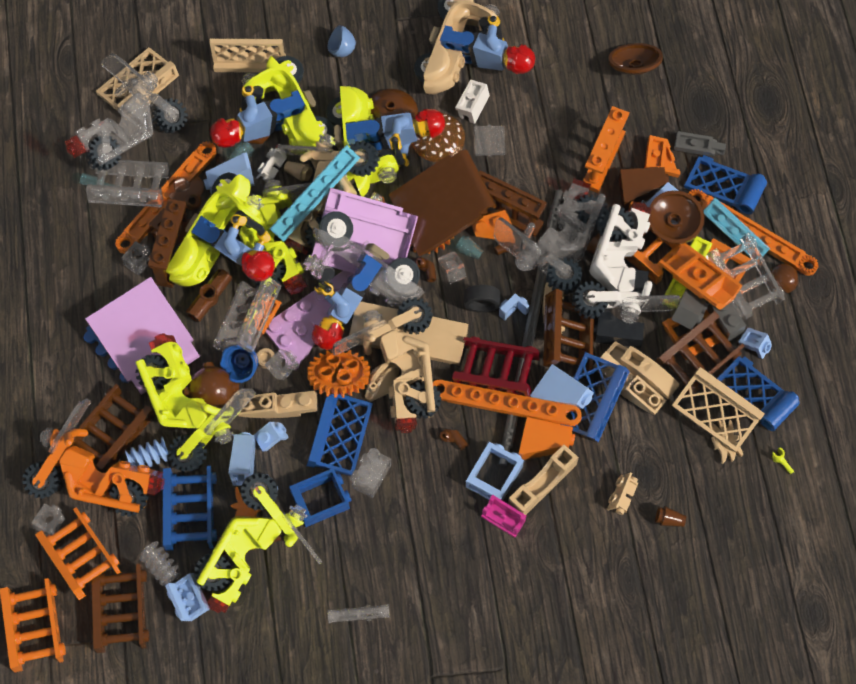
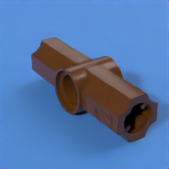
M218 269L209 282L200 288V294L187 309L186 315L193 321L200 322L209 309L218 303V297L231 282L232 276L227 271ZM207 294H213L211 297H205Z

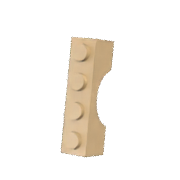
M563 445L550 457L547 464L531 481L523 484L509 497L508 504L527 515L577 465L579 457L567 446Z

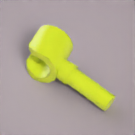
M778 448V453L781 456H777L773 452L772 459L774 462L781 463L791 475L794 470L786 462L784 450Z

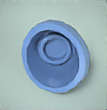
M341 25L333 30L328 41V50L335 57L350 55L356 46L353 34Z

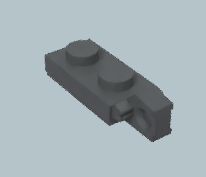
M678 131L674 150L706 156L724 155L726 144L718 143L711 136Z

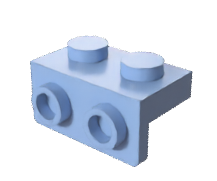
M189 573L175 583L165 585L167 596L172 601L175 607V614L181 621H193L210 610L200 585L196 582L194 573Z

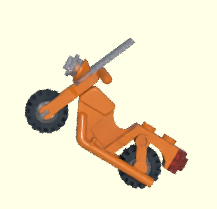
M86 398L75 406L60 431L47 427L41 432L40 442H42L44 447L50 446L48 452L51 454L46 460L38 461L25 470L26 473L23 474L25 480L22 481L23 484H26L24 489H29L30 492L28 494H35V498L40 497L42 499L51 496L61 486L59 483L62 482V478L59 476L62 473L57 471L60 465L67 492L71 499L112 507V509L116 508L115 512L117 514L121 512V516L127 515V517H130L133 514L136 515L146 507L149 497L146 494L156 495L160 490H163L165 479L162 478L163 472L150 469L146 465L133 466L130 465V462L119 461L111 466L106 473H102L94 466L93 460L95 456L93 453L77 446H71L74 442V437H86L88 435L86 429H75L91 400ZM114 483L115 486L112 488V491L109 492V488Z

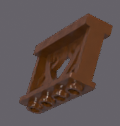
M168 199L148 262V266L153 269L155 275L154 282L158 286L169 288L174 286V283L169 280L170 274L166 270L173 250L187 235L185 228L191 220L187 217L185 210L187 204L184 201Z

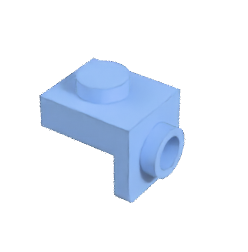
M516 293L509 300L505 299L499 306V317L505 321L516 309H519L526 315L529 311L527 300L519 297Z
M268 422L254 434L261 450L266 452L280 440H287L289 438L286 434V428L279 422Z

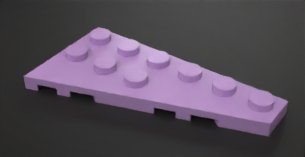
M343 270L330 279L328 283L333 286L334 292H339L342 285L347 283L348 277L354 273ZM315 290L274 317L265 331L295 371L315 345L312 339L313 326H319L324 317L329 318L327 312L331 304L324 298L323 294L320 295Z

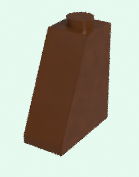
M665 167L620 169L618 179L622 208L628 210L632 201L640 204L651 199L668 183L669 175L665 174Z

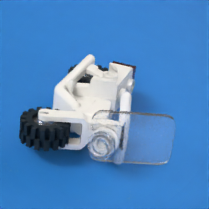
M633 202L629 212L627 211L626 213L623 212L624 208L620 210V206L614 204L600 216L597 223L600 239L589 270L590 274L599 283L594 285L593 281H590L589 284L585 282L575 291L572 297V306H575V312L579 311V316L583 314L586 319L588 317L594 319L595 316L599 317L606 308L618 307L620 316L623 318L622 320L632 324L638 321V315L641 312L670 311L675 309L681 301L678 295L649 296L652 288L651 281L645 282L642 294L632 292L635 284V269L626 266L624 257H631L638 249L641 250L644 245L645 239L642 237L649 229L650 222L647 221L652 209L647 207L646 204Z

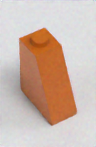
M527 417L519 455L523 460L553 455L563 445L568 448L569 445L573 446L575 434H572L573 427Z

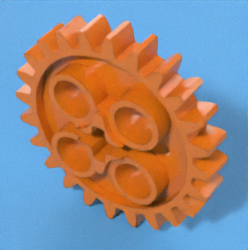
M334 349L333 353L327 350L326 355L319 353V358L314 357V362H310V367H308L307 374L310 386H313L314 390L319 389V394L326 392L327 397L330 394H334V398L338 394H341L342 398L345 397V394L352 396L353 391L359 393V388L365 389V385L369 384L370 366H368V361H364V356L358 357V353L352 355L351 350L347 353H344V349H341L340 352Z

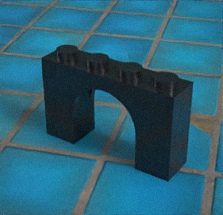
M635 270V284L632 292L642 294L644 284L648 281L649 271ZM606 308L599 317H594L597 318V324L593 325V336H596L595 343L612 345L616 341L623 346L641 348L644 323L620 320L610 312L609 308Z

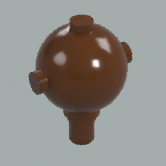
M213 362L203 363V368L192 376L188 387H185L184 395L188 398H202L206 404L217 408H224L232 402L235 392H239V383L230 381L229 373L222 368L215 367Z

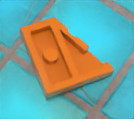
M650 135L647 142L644 168L665 167V174L678 178L680 170H677L674 163L675 157L670 150L668 139Z
M506 207L482 214L483 218L472 225L476 237L517 242Z

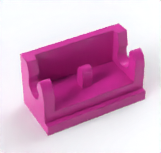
M494 495L490 497L489 503L484 507L481 515L483 519L514 538L526 521L525 514Z

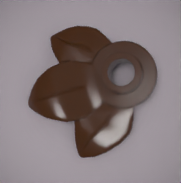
M196 176L191 182L182 177H176L174 182L176 192L169 195L170 199L186 202V208L189 210L198 209L201 205L200 196L204 191L200 177ZM189 198L194 199V204L189 203Z

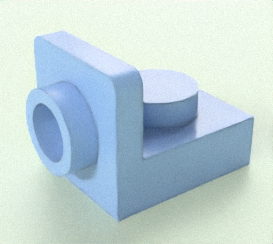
M749 327L739 340V345L743 343L745 345L744 348L757 352L758 357L761 359L764 358L766 353H769L772 346L768 334Z

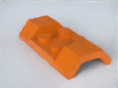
M687 243L682 244L677 253L668 261H659V265L669 271L675 280L700 299H706L720 310L733 301L742 288V284Z

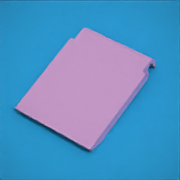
M330 188L322 218L333 211L345 213L353 223V234L345 244L332 246L321 238L318 230L310 261L355 273L360 265L357 262L360 255L367 254L382 264L374 279L383 281L386 278L387 267L393 260L400 257L407 258L418 216L402 212L403 208ZM374 243L390 255L389 259H377L365 250L366 244Z
M151 277L85 318L127 382L132 381L141 395L147 391L143 388L144 385L138 383L141 380L136 378V376H139V373H135L136 369H138L135 362L146 358V355H161L160 353L151 352L152 349L158 347V343L166 340L178 343L187 365L200 357L191 343L194 341Z

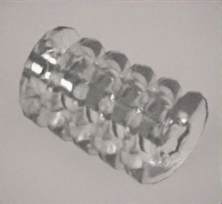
M155 541L143 549L140 553V560L145 563L146 568L150 569V573L155 575V579L160 581L159 584L165 587L166 584L173 583L181 575V572L176 573L179 566L174 565L171 567L174 560H166L169 554L164 553L162 555L161 553L164 551V548L160 547L157 549L156 547L159 545V542Z

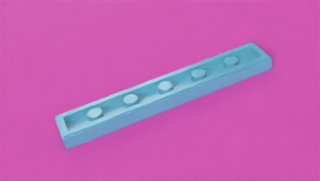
M346 145L273 224L270 230L284 242L329 193L330 188H333L360 157Z

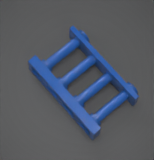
M207 466V475L176 476L171 468H163V547L165 551L174 550V544L180 541L207 540L209 548H214V542L217 541V530L214 529L213 484L217 483L216 472L212 471L211 466ZM207 483V494L177 495L174 493V486H177V484ZM207 502V513L177 514L174 512V505H177V503ZM207 521V532L178 534L174 532V524H177V522Z

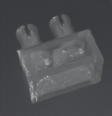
M370 448L367 454H363L360 460L361 466L358 470H354L350 480L353 489L373 498L392 463L391 458L381 454L375 448Z

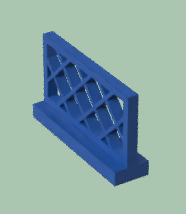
M585 352L574 379L579 381L580 378L587 377L589 385L586 387L594 392V398H592L590 403L596 401L598 408L595 412L589 414L585 406L586 416H583L581 421L588 419L590 426L587 432L580 430L579 425H576V428L573 427V432L599 442L630 373L626 367ZM588 359H592L596 362L597 368L587 372L585 365ZM607 367L615 369L612 376L604 378L602 369ZM599 371L602 380L592 384L589 375ZM604 383L606 388L604 394L597 396L594 387ZM571 411V415L574 420L576 417L574 412Z
M334 394L326 396L307 466L312 468L316 466L327 470L334 468L337 473L353 477L373 403L349 396L342 398L341 394H338L336 398H334ZM337 400L346 401L349 407L340 412L336 405ZM359 405L367 407L366 414L360 417L354 409ZM351 410L356 419L347 423L342 414ZM339 416L344 425L335 430L331 422ZM358 422L362 429L361 432L354 435L349 426ZM346 428L351 437L342 441L337 432ZM334 434L339 443L330 448L326 440L327 437ZM353 440L357 448L349 453L344 444ZM341 446L346 455L337 459L332 450ZM328 452L334 460L330 464L320 462L322 455ZM349 458L352 463L351 470L342 468L339 462Z

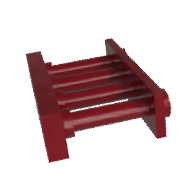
M475 336L470 338L464 337V344L469 350L463 371H454L452 379L455 383L530 397L531 389L526 381L532 360L540 361L541 359L538 349L532 346L521 347L481 340ZM476 350L487 352L482 373L479 375L470 373ZM495 353L506 355L501 375L497 379L489 377ZM513 357L524 358L519 380L516 382L508 381L507 378Z

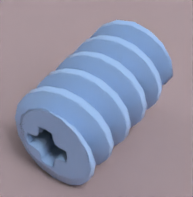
M161 437L160 444L154 439L153 446L146 442L145 449L138 445V451L131 447V452L128 454L125 450L128 462L133 466L145 465L147 463L149 467H152L153 460L158 465L160 464V458L166 462L169 455L163 437Z

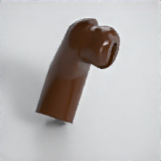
M417 258L415 263L420 270L426 273L427 281L435 282L437 279L434 263L426 258Z
M449 429L441 431L440 439L442 441L456 443L460 450L468 446V443L459 431Z

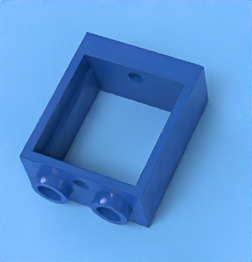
M334 468L289 486L305 527L350 509V495L347 490L343 491L341 485L344 482L340 473H335ZM332 481L342 503L311 516L301 493Z

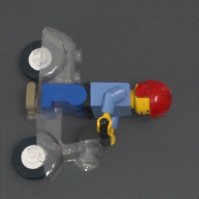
M340 211L330 212L321 219L319 229L312 228L316 242L324 249L319 258H317L316 254L313 256L308 255L303 263L305 265L304 270H309L310 274L317 280L314 287L315 291L320 295L323 294L324 298L331 304L327 312L329 318L324 317L319 326H313L312 339L318 347L330 350L338 346L345 333L342 324L348 323L366 293L363 290L367 287H370L369 291L374 295L379 296L380 294L386 298L384 301L392 307L395 305L401 306L402 302H406L408 298L412 300L414 297H417L419 299L425 293L417 285L420 279V270L413 260L400 257L387 265L382 260L389 259L390 255L374 243H369L368 240L363 243L362 247L351 241L353 223L345 213ZM333 254L340 255L357 267L355 273L348 277L347 283L342 285L339 292H334L333 286L328 283V280L335 276L334 269L328 267Z

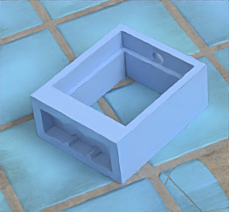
M489 442L468 476L466 488L487 499L494 495L503 501L521 471L524 460L517 453H510L504 450L502 445ZM490 452L515 465L501 491L476 478Z

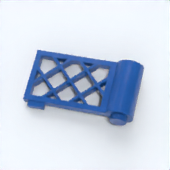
M699 156L684 188L702 190L708 196L710 195L720 202L736 207L741 213L751 215L767 185L765 177L761 174L748 175L713 162L714 159L708 156ZM701 163L707 165L709 170L700 172L698 167ZM723 171L726 176L718 179L715 172ZM712 174L714 180L705 183L703 176ZM739 177L744 179L741 184L735 185L732 179ZM700 178L702 182L698 186L690 184L692 180ZM729 180L732 187L722 189L720 183ZM717 184L719 191L714 193L709 191V186ZM734 190L736 197L734 200L729 199L725 193Z
M739 356L717 379L721 382L724 378H733L734 386L727 387L736 393L737 390H748L749 398L744 399L751 404L752 402L763 401L764 407L761 411L765 414L760 422L766 429L775 431L800 404L799 397L793 391L789 392L781 389L752 366V361L745 356L743 358ZM741 364L745 367L746 373H735V367ZM749 377H758L761 380V385H750ZM736 378H747V385L736 386ZM751 389H762V397L752 398ZM765 389H773L777 394L774 397H765Z

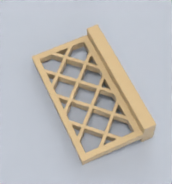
M210 39L214 72L261 73L266 70L267 61L270 56L275 60L286 56L283 39Z
M148 47L97 89L96 93L120 112L121 117L127 120L175 80L179 74L174 63L171 61L167 62ZM147 56H153V61H144ZM156 65H164L160 70H156ZM144 66H152V71H143ZM134 67H140V72H131ZM143 76H151L148 80L142 81ZM130 77H139V82H130ZM127 78L126 83H118V80ZM129 87H138L133 92H129ZM117 88H126L125 93H117ZM107 89H113V94H104ZM116 98H124L119 104L115 103Z
M701 367L697 369L672 404L675 409L735 452H737L765 414ZM695 380L702 384L703 393L692 394L691 385ZM707 394H716L719 404L708 406ZM704 395L706 406L695 408L693 396ZM690 397L692 408L683 409L677 404L682 398ZM731 405L734 407L735 416L724 417L723 406ZM720 406L722 418L711 419L709 408ZM706 409L708 420H698L695 410ZM739 417H748L753 422L749 428L741 429ZM736 418L738 430L727 431L725 420ZM722 420L724 432L716 433L712 430L711 422ZM738 432L739 441L735 446L728 441L727 433Z

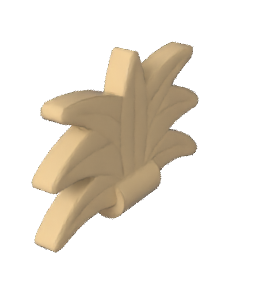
M721 420L718 421L719 428L711 422L713 431L716 433L724 432ZM731 420L728 421V427L726 425L727 431L734 430ZM734 432L727 433L728 441L735 446L737 444L736 441L739 440V435H734ZM712 437L714 448L720 452L721 463L724 464L726 461L727 453L731 462H733L736 452L717 438ZM739 448L737 450V453L740 457H742L743 452L741 448Z

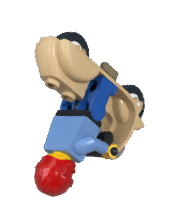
M439 0L438 12L440 17L444 19L442 27H433L429 41L430 43H435L432 53L423 54L416 60L414 65L416 77L424 83L425 93L437 94L452 88L455 82H458L459 71L464 67L465 63L479 68L501 71L506 67L515 74H524L533 69L536 58L531 48L526 45L508 47L507 42L502 38L500 19L498 17L500 11L495 5L488 4L482 6L474 3V0ZM466 25H473L479 27L481 33L474 32L472 34L469 31H463Z

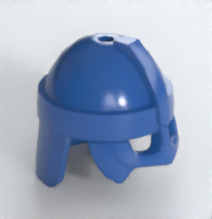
M237 344L224 349L220 365L229 373L230 381L243 383L254 375L258 367V356L250 346Z

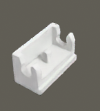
M474 80L469 81L455 107L461 119L467 116L470 123H476L490 96L487 84Z

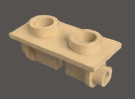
M631 472L623 474L617 479V487L608 500V511L617 509L616 513L619 515L627 512L631 499L627 498L626 494L633 497L638 486V479L631 477Z

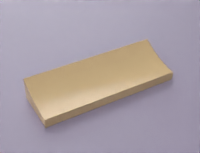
M360 302L354 311L348 342L363 345L364 335L370 333L364 327V323L368 321L367 319L378 318L384 325L397 316L398 309ZM423 315L419 317V321L423 320ZM432 316L428 329L426 328L423 333L419 332L416 335L413 332V334H409V331L404 332L403 330L399 331V333L427 343L430 351V360L460 366L465 346L463 339L467 337L468 324ZM380 340L371 342V347L381 349L379 345Z

